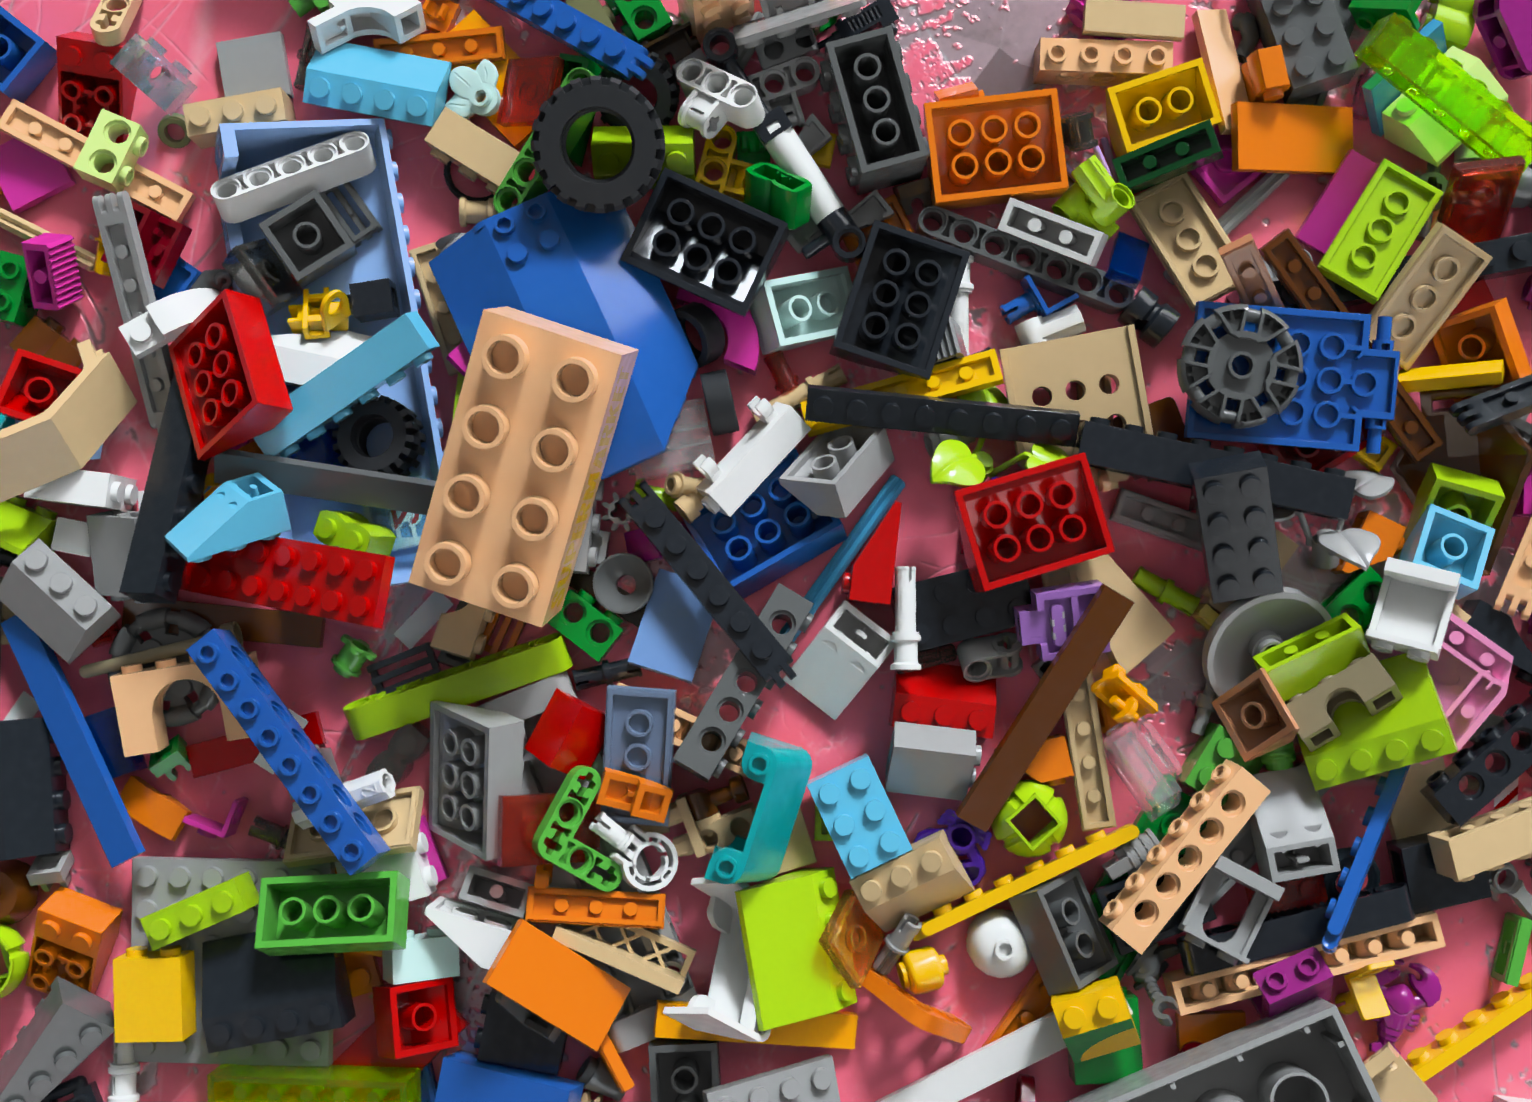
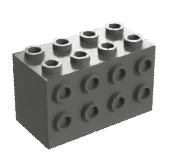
M892 25L825 43L824 61H820V85L823 93L829 92L830 104L827 105L829 117L832 124H838L839 135L836 136L838 149L841 156L845 154L847 156L848 167H845V173L849 186H855L857 196L873 192L875 189L880 190L921 179L924 167L927 166V158L930 157L927 138L923 137L920 128L921 117L919 109L912 100L910 77L903 68L902 49L899 41L895 40Z

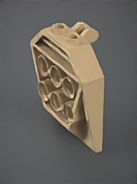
M1134 324L999 350L1008 404L1079 411V421H1090V417L1108 419L1111 415H1116L1120 417L1123 425L1144 427L1143 433L1153 435ZM1103 376H1110L1115 380L1116 388L1112 394H1106L1101 391L1099 381ZM1076 382L1081 385L1083 394L1079 400H1072L1066 395L1068 383ZM1043 388L1049 393L1050 400L1046 406H1038L1033 402L1032 394L1035 389ZM1014 441L1016 456L1023 452L1030 453V449L1035 443ZM1058 446L1068 456L1073 455L1074 447ZM1021 460L1017 463L1020 468L1026 470L1025 463L1027 460ZM1090 467L1095 486L1098 485L1099 492L1119 488V481H1125L1129 478V475Z

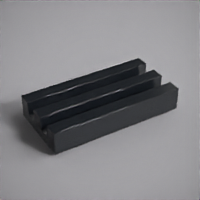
M431 642L367 666V671L372 677V684L375 685L377 690L376 694L386 691V694L397 690L395 687L418 679L422 681L425 679L424 677L442 671L433 647L430 646ZM426 651L428 657L383 675L378 673L379 669ZM431 663L433 669L384 688L382 682Z

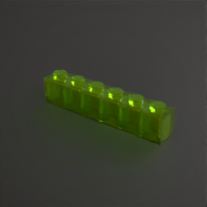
M1394 12L1376 22L1354 54L1500 175L1508 177L1523 173L1532 161V123L1523 120L1517 115L1508 102L1498 99L1493 95L1483 81L1473 78L1463 70V66L1459 61L1448 57L1439 50L1434 40L1421 35L1412 27V23L1406 17L1397 15Z
M221 1064L207 1075L208 1102H421V1068L353 1065L273 1066Z

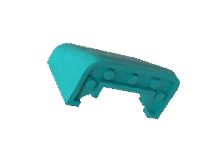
M751 732L741 765L743 772L748 778L764 784L748 837L736 835L734 841L728 846L719 847L715 845L705 873V879L721 884H738L767 881L778 874L812 770V759L805 749Z

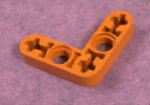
M867 964L862 966L856 977L858 983L921 1030L961 1044L965 1043L972 1030L970 1025L955 1015L921 1003L886 975L875 971L873 967Z

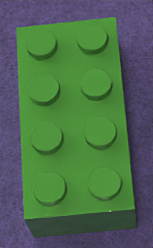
M398 870L360 872L351 876L348 873L261 878L254 949L269 956L406 949L410 879Z

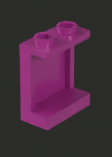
M1311 947L1254 972L1253 979L1262 995L1252 997L1251 1001L1261 1019L1270 1018L1316 997L1330 1002L1334 976L1318 949Z

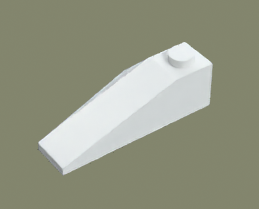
M348 330L331 331V338L305 340L303 333L271 335L285 384L301 387L372 337Z

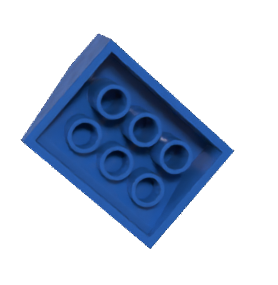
M795 447L731 517L720 512L713 514L704 505V508L700 511L701 515L692 523H688L682 517L696 543L743 599L848 539L839 518L815 514L780 485L778 479L799 457Z

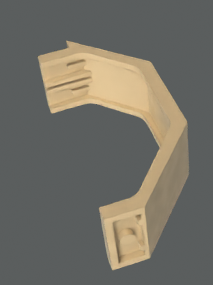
M90 339L77 344L84 365L83 370L51 406L41 414L0 430V503L82 469L138 402L110 352L105 353L103 349L96 351Z

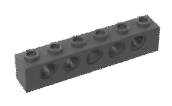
M778 583L758 616L790 656L798 645L792 641L798 630L805 633L814 618V615L809 613L814 603ZM777 619L785 620L789 625L790 631L786 634H779L772 628V622ZM739 650L672 760L673 763L707 783L711 776L718 779L728 761L723 756L729 746L736 749L746 731L740 727L746 717L754 719L763 704V701L759 700L758 697L764 687L771 690L775 684L772 679L766 683ZM742 676H749L755 682V689L751 692H744L739 689L737 680ZM724 705H732L738 711V718L732 722L725 721L721 718L719 709ZM707 734H714L720 739L721 746L716 751H707L702 746L701 739Z

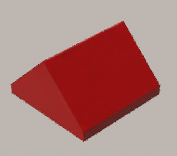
M556 688L524 748L550 768L566 774L575 766L584 765L592 767L604 744L605 713ZM580 775L578 778L585 780L586 776Z

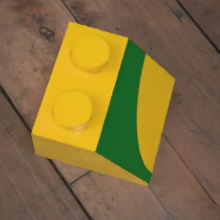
M1117 975L1089 983L1077 991L1051 995V1006L1074 1064L1141 1044Z

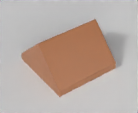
M1260 668L1211 702L1244 762H1249L1293 742L1300 729L1265 668Z

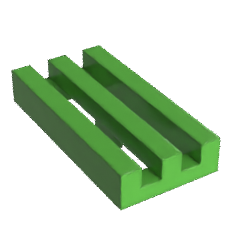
M1510 912L1505 913L1491 971L1492 978L1518 987L1532 931L1531 919Z

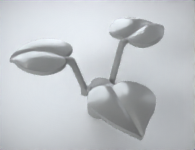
M1349 470L1345 473V477L1357 479L1353 497L1357 495L1363 499H1377L1387 495L1394 487V478L1368 470ZM1272 507L1274 522H1282L1293 518L1295 515L1298 516L1306 537V546L1312 547L1311 563L1317 568H1336L1339 565V559H1342L1367 571L1372 559L1380 549V538L1370 531L1359 528H1348L1342 531L1345 520H1338L1335 530L1321 529L1317 531L1315 536H1312L1304 513Z

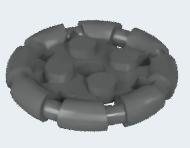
M1248 304L1222 306L1214 309L1212 315L1206 319L1201 317L1185 335L1181 343L1183 348L1181 359H1177L1179 386L1182 393L1186 392L1191 399L1192 404L1190 406L1199 415L1217 425L1221 422L1231 424V428L1237 429L1267 423L1268 417L1273 414L1279 415L1295 397L1299 388L1296 385L1298 376L1303 373L1301 348L1298 340H1293L1287 329L1290 327L1271 311L1262 307L1259 310L1248 308ZM1245 322L1254 323L1255 331H1245ZM1219 326L1223 327L1227 335L1217 339L1212 330ZM1274 337L1281 346V349L1275 353L1272 352L1267 344V341ZM1197 351L1207 352L1204 363L1195 362ZM1237 356L1244 357L1249 363V370L1244 376L1236 374L1232 369V362ZM1277 368L1285 371L1283 381L1274 380ZM1206 380L1207 386L1213 390L1207 395H1204L1198 385ZM1264 393L1267 402L1259 406L1254 397ZM1227 399L1238 401L1235 411L1225 409Z
M170 607L151 609L135 616L136 620L130 625L125 624L119 630L111 644L109 654L112 655V658L204 636L211 631L212 625L201 616L182 609L180 612L171 611ZM170 624L178 625L179 634L169 633ZM143 631H148L152 638L144 642L140 634ZM188 653L171 657L176 658L177 663L190 661ZM155 662L143 664V668L155 667ZM121 670L107 673L110 687V676L120 673ZM190 679L175 681L169 687L164 697V701H170L169 710H163L165 724L167 727H178L201 719L202 713L206 710L212 711L219 703L216 694L199 681ZM193 691L197 693L199 699L195 703L187 696Z

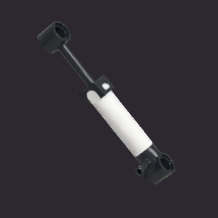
M723 27L709 30L703 39V50L708 63L719 69H726L728 73L751 83L737 62L738 47L734 35L730 30ZM724 42L729 45V49L725 54L716 55L712 52L713 47L717 43ZM760 97L765 111V118L761 124L753 128L754 133L777 166L785 170L786 173L795 174L807 179L812 184L810 216L822 235L802 247L801 252L806 259H810L830 245L835 256L840 261L845 263L858 261L865 249L866 238L864 233L858 228L804 146L781 106L779 105L772 111H769ZM847 236H852L858 241L859 245L855 251L845 252L840 248L841 240Z

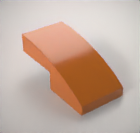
M605 767L595 800L596 804L630 811L631 816L664 823L673 789L633 774Z
M131 775L120 793L131 818L171 841L177 839L186 824L182 822L184 816L192 814L191 810L173 796L160 793L138 776Z

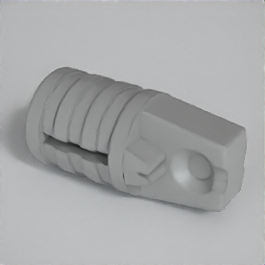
M1150 828L1145 829V832L1140 833L1137 838L1113 850L1116 855L1102 864L1110 879L1114 880L1126 872L1129 876L1137 872L1145 862L1149 850L1160 843Z

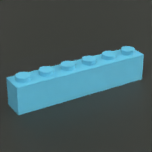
M417 311L403 314L289 394L293 411L275 428L253 439L264 454L289 458L301 449L298 444L307 438L309 442L315 440L327 431L324 427L332 420L337 424L353 414L352 406L358 402L365 405L380 395L377 390L386 383L391 387L407 376L404 370L413 364L416 368H419L433 359L434 356L431 352L440 346Z

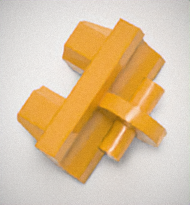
M1113 664L1102 671V678L1091 684V692L1111 708L1110 715L1117 723L1127 722L1129 725H1133L1142 716L1158 712V704L1147 695L1148 689L1141 683L1132 682L1127 678L1126 670L1119 664Z

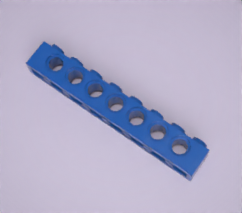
M213 628L186 649L350 876L365 871L391 850L230 630Z

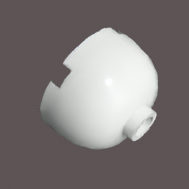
M996 908L988 909L977 915L969 925L966 938L967 953L974 965L986 975L997 978L1013 977L1022 972L1030 963L1032 954L1013 911Z

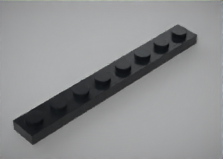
M810 384L808 385L805 421L1075 447L1080 420L1079 411Z

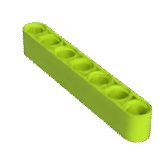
M553 633L424 677L425 679L422 681L418 679L395 687L397 690L386 694V691L355 700L344 706L343 712L355 740H364L429 718L431 701L437 700L468 705L564 672L573 666V662L563 635L561 633Z

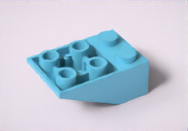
M259 472L224 482L164 537L166 542L188 563H199L211 559L213 554L223 551H238L245 548L248 543L257 540H272L275 537H279L282 532L292 529L283 491Z

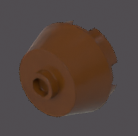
M17 859L0 861V924L11 925L23 920L38 903V885L30 886L26 875L31 866L26 862Z

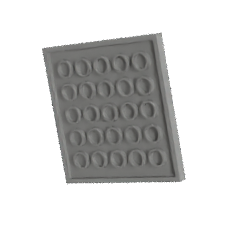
M154 856L132 858L131 947L148 946V951H152L140 922L141 918L249 871L260 896L261 878L335 874V863L287 868L283 863V859ZM259 904L247 911L166 945H180L181 950H194L197 1032L183 1042H134L135 1062L329 1067L333 1063V1029L208 1054L202 1023V943L256 931Z

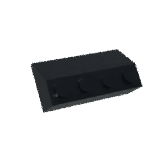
M43 717L0 721V861L57 853L70 849L73 828L68 819V809L71 805V795L66 785L68 771Z

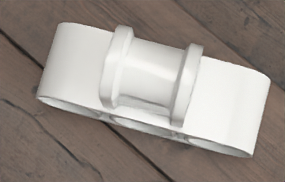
M690 58L678 65L676 76L686 97L678 112V123L684 128L692 127L700 131L702 137L711 139L718 134L727 121L745 129L757 127L763 122L765 111L754 85L700 59Z

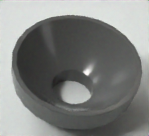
M617 553L611 555L601 562L594 573L593 591L595 597L605 609L613 613L630 614L636 612L646 605L653 594L654 578L651 569L647 563L633 554ZM626 575L632 576L636 581L635 591L629 595H623L618 590L619 579Z

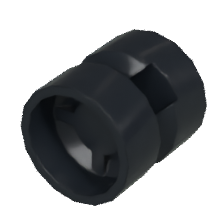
M1143 286L1134 296L1132 302L1119 315L1117 321L1123 326L1134 324L1135 330L1139 331V338L1152 348H1155L1178 321L1181 313L1167 303L1160 305L1158 303L1159 297Z

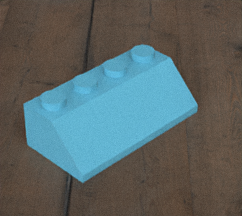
M344 43L323 55L316 50L306 69L302 102L433 127L445 108L452 63L351 43Z

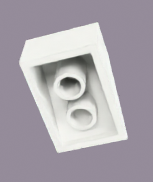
M439 896L429 904L424 912L476 964L488 970L518 921Z

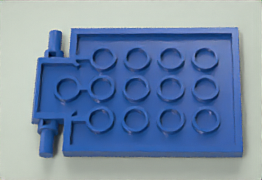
M1198 301L1195 306L1194 323L1201 317L1206 319L1212 315L1214 309L1234 303ZM1248 305V308L1259 310L1262 307L1276 314L1290 327L1287 330L1293 340H1298L1303 358V373L1298 376L1296 385L1299 388L1292 402L1279 415L1273 414L1268 417L1267 423L1251 428L1237 429L1231 428V424L1221 422L1217 425L1203 418L1190 406L1192 401L1187 396L1184 438L1359 452L1362 419H1365L1364 429L1368 430L1366 453L1380 454L1382 431L1386 430L1387 421H1394L1400 351H1393L1394 341L1391 340L1393 317H1378L1376 340H1372V349H1369L1372 314ZM1245 322L1244 330L1254 332L1255 324ZM1219 326L1212 330L1217 339L1227 335L1223 327ZM1275 337L1267 341L1273 353L1281 349ZM1197 351L1195 362L1204 363L1207 352ZM1237 356L1232 362V369L1236 374L1244 376L1249 370V363L1244 357ZM1277 368L1274 380L1283 381L1285 371ZM1206 380L1198 384L1204 395L1213 391L1207 386ZM1264 393L1254 397L1259 406L1267 402ZM1227 399L1225 409L1235 411L1238 401Z

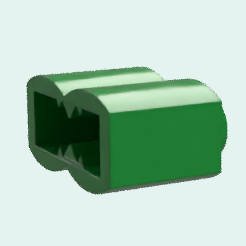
M761 161L745 169L744 204L788 223L789 230H795L809 222L812 195L811 182L801 176L786 173L781 167Z

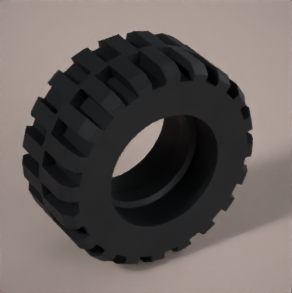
M590 76L582 79L577 78L553 91V95L541 105L539 109L541 111L537 120L534 119L532 127L534 131L531 151L535 160L533 163L546 188L551 190L557 196V199L564 204H568L583 212L593 213L619 211L644 197L658 179L665 158L663 127L649 100L633 86L613 77ZM600 111L616 116L625 124L631 136L632 152L625 168L611 178L593 179L581 174L572 165L567 154L566 140L571 126L578 118L590 112Z

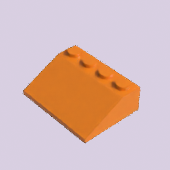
M1057 88L923 104L925 137L930 149V157L927 158V177H929L932 186V206L950 210L1008 203L1010 197L1019 201L1061 197L1069 188Z

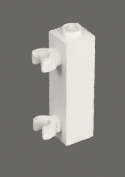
M755 396L747 406L760 419L718 464L711 457L706 458L703 454L692 463L705 476L696 489L704 497L701 502L713 514L720 512L731 517L811 430L792 406L780 402H775L771 405L765 398L761 400L758 396Z

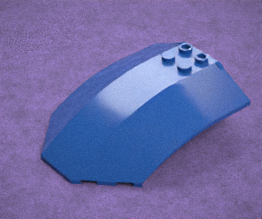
M549 191L480 221L465 235L431 260L429 265L470 356L483 309L505 306L639 350L601 476V480H604L665 452L670 441V434L675 422L678 421L686 401V394L699 366L660 278L620 260L635 230V226L626 208L608 213L583 212L568 204H564L557 199V196L552 191Z

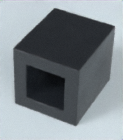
M389 278L349 284L350 294L347 297L350 311L361 323L401 317L396 285Z

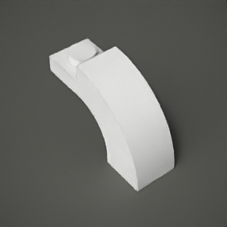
M328 0L329 10L307 20L314 47L322 55L360 36L382 35L402 44L427 30L422 4L418 0Z
M197 288L169 295L145 306L148 310L147 312L118 328L135 356L141 359L174 341L220 292L212 288Z

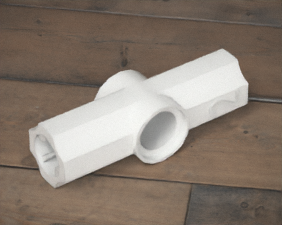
M385 768L342 783L361 809L395 796L396 783L393 775L388 773ZM294 801L291 814L295 824H298L302 830L313 827V824L297 802Z

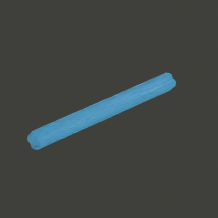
M895 475L889 477L847 536L848 539L842 543L804 598L814 603L809 613L815 614L904 489L906 483ZM787 622L780 630V634H786L790 631ZM798 630L792 640L793 642H795L802 631Z

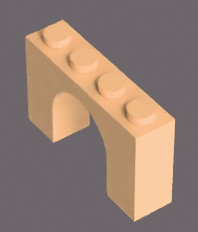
M256 651L247 652L259 669ZM190 656V661L177 663L176 658H167L155 661V667L143 668L142 663L121 666L120 673L110 676L124 757L155 753L169 746L163 713V701L167 690L177 680L190 679L199 681L216 694L221 705L227 741L249 738V736Z

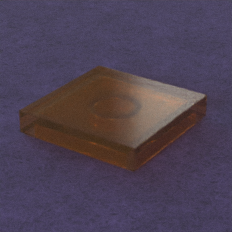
M846 889L818 942L851 989H860L885 935L880 927L864 912L853 889Z

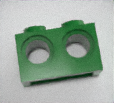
M604 0L610 7L614 17L619 15L624 24L621 26L622 32L625 33L627 38L638 44L646 39L655 40L663 36L664 32L673 25L669 14L660 0ZM643 20L653 22V25L648 29L637 27Z
M1369 566L1367 571L1363 569L1356 570L1320 604L1327 610L1331 618L1339 616L1341 611L1345 609L1349 616L1362 627L1365 635L1366 629H1369L1367 625L1371 622L1383 579L1371 566ZM1367 586L1371 588L1374 595L1371 603H1367L1363 596Z
M582 588L578 593L575 590L569 589L562 610L548 624L597 662H601L626 631L620 626L623 620L609 610L603 613L595 607L594 604L597 600ZM578 603L583 609V617L574 623L568 619L567 609L571 604ZM600 623L605 624L610 630L608 640L603 643L597 642L593 637V629Z

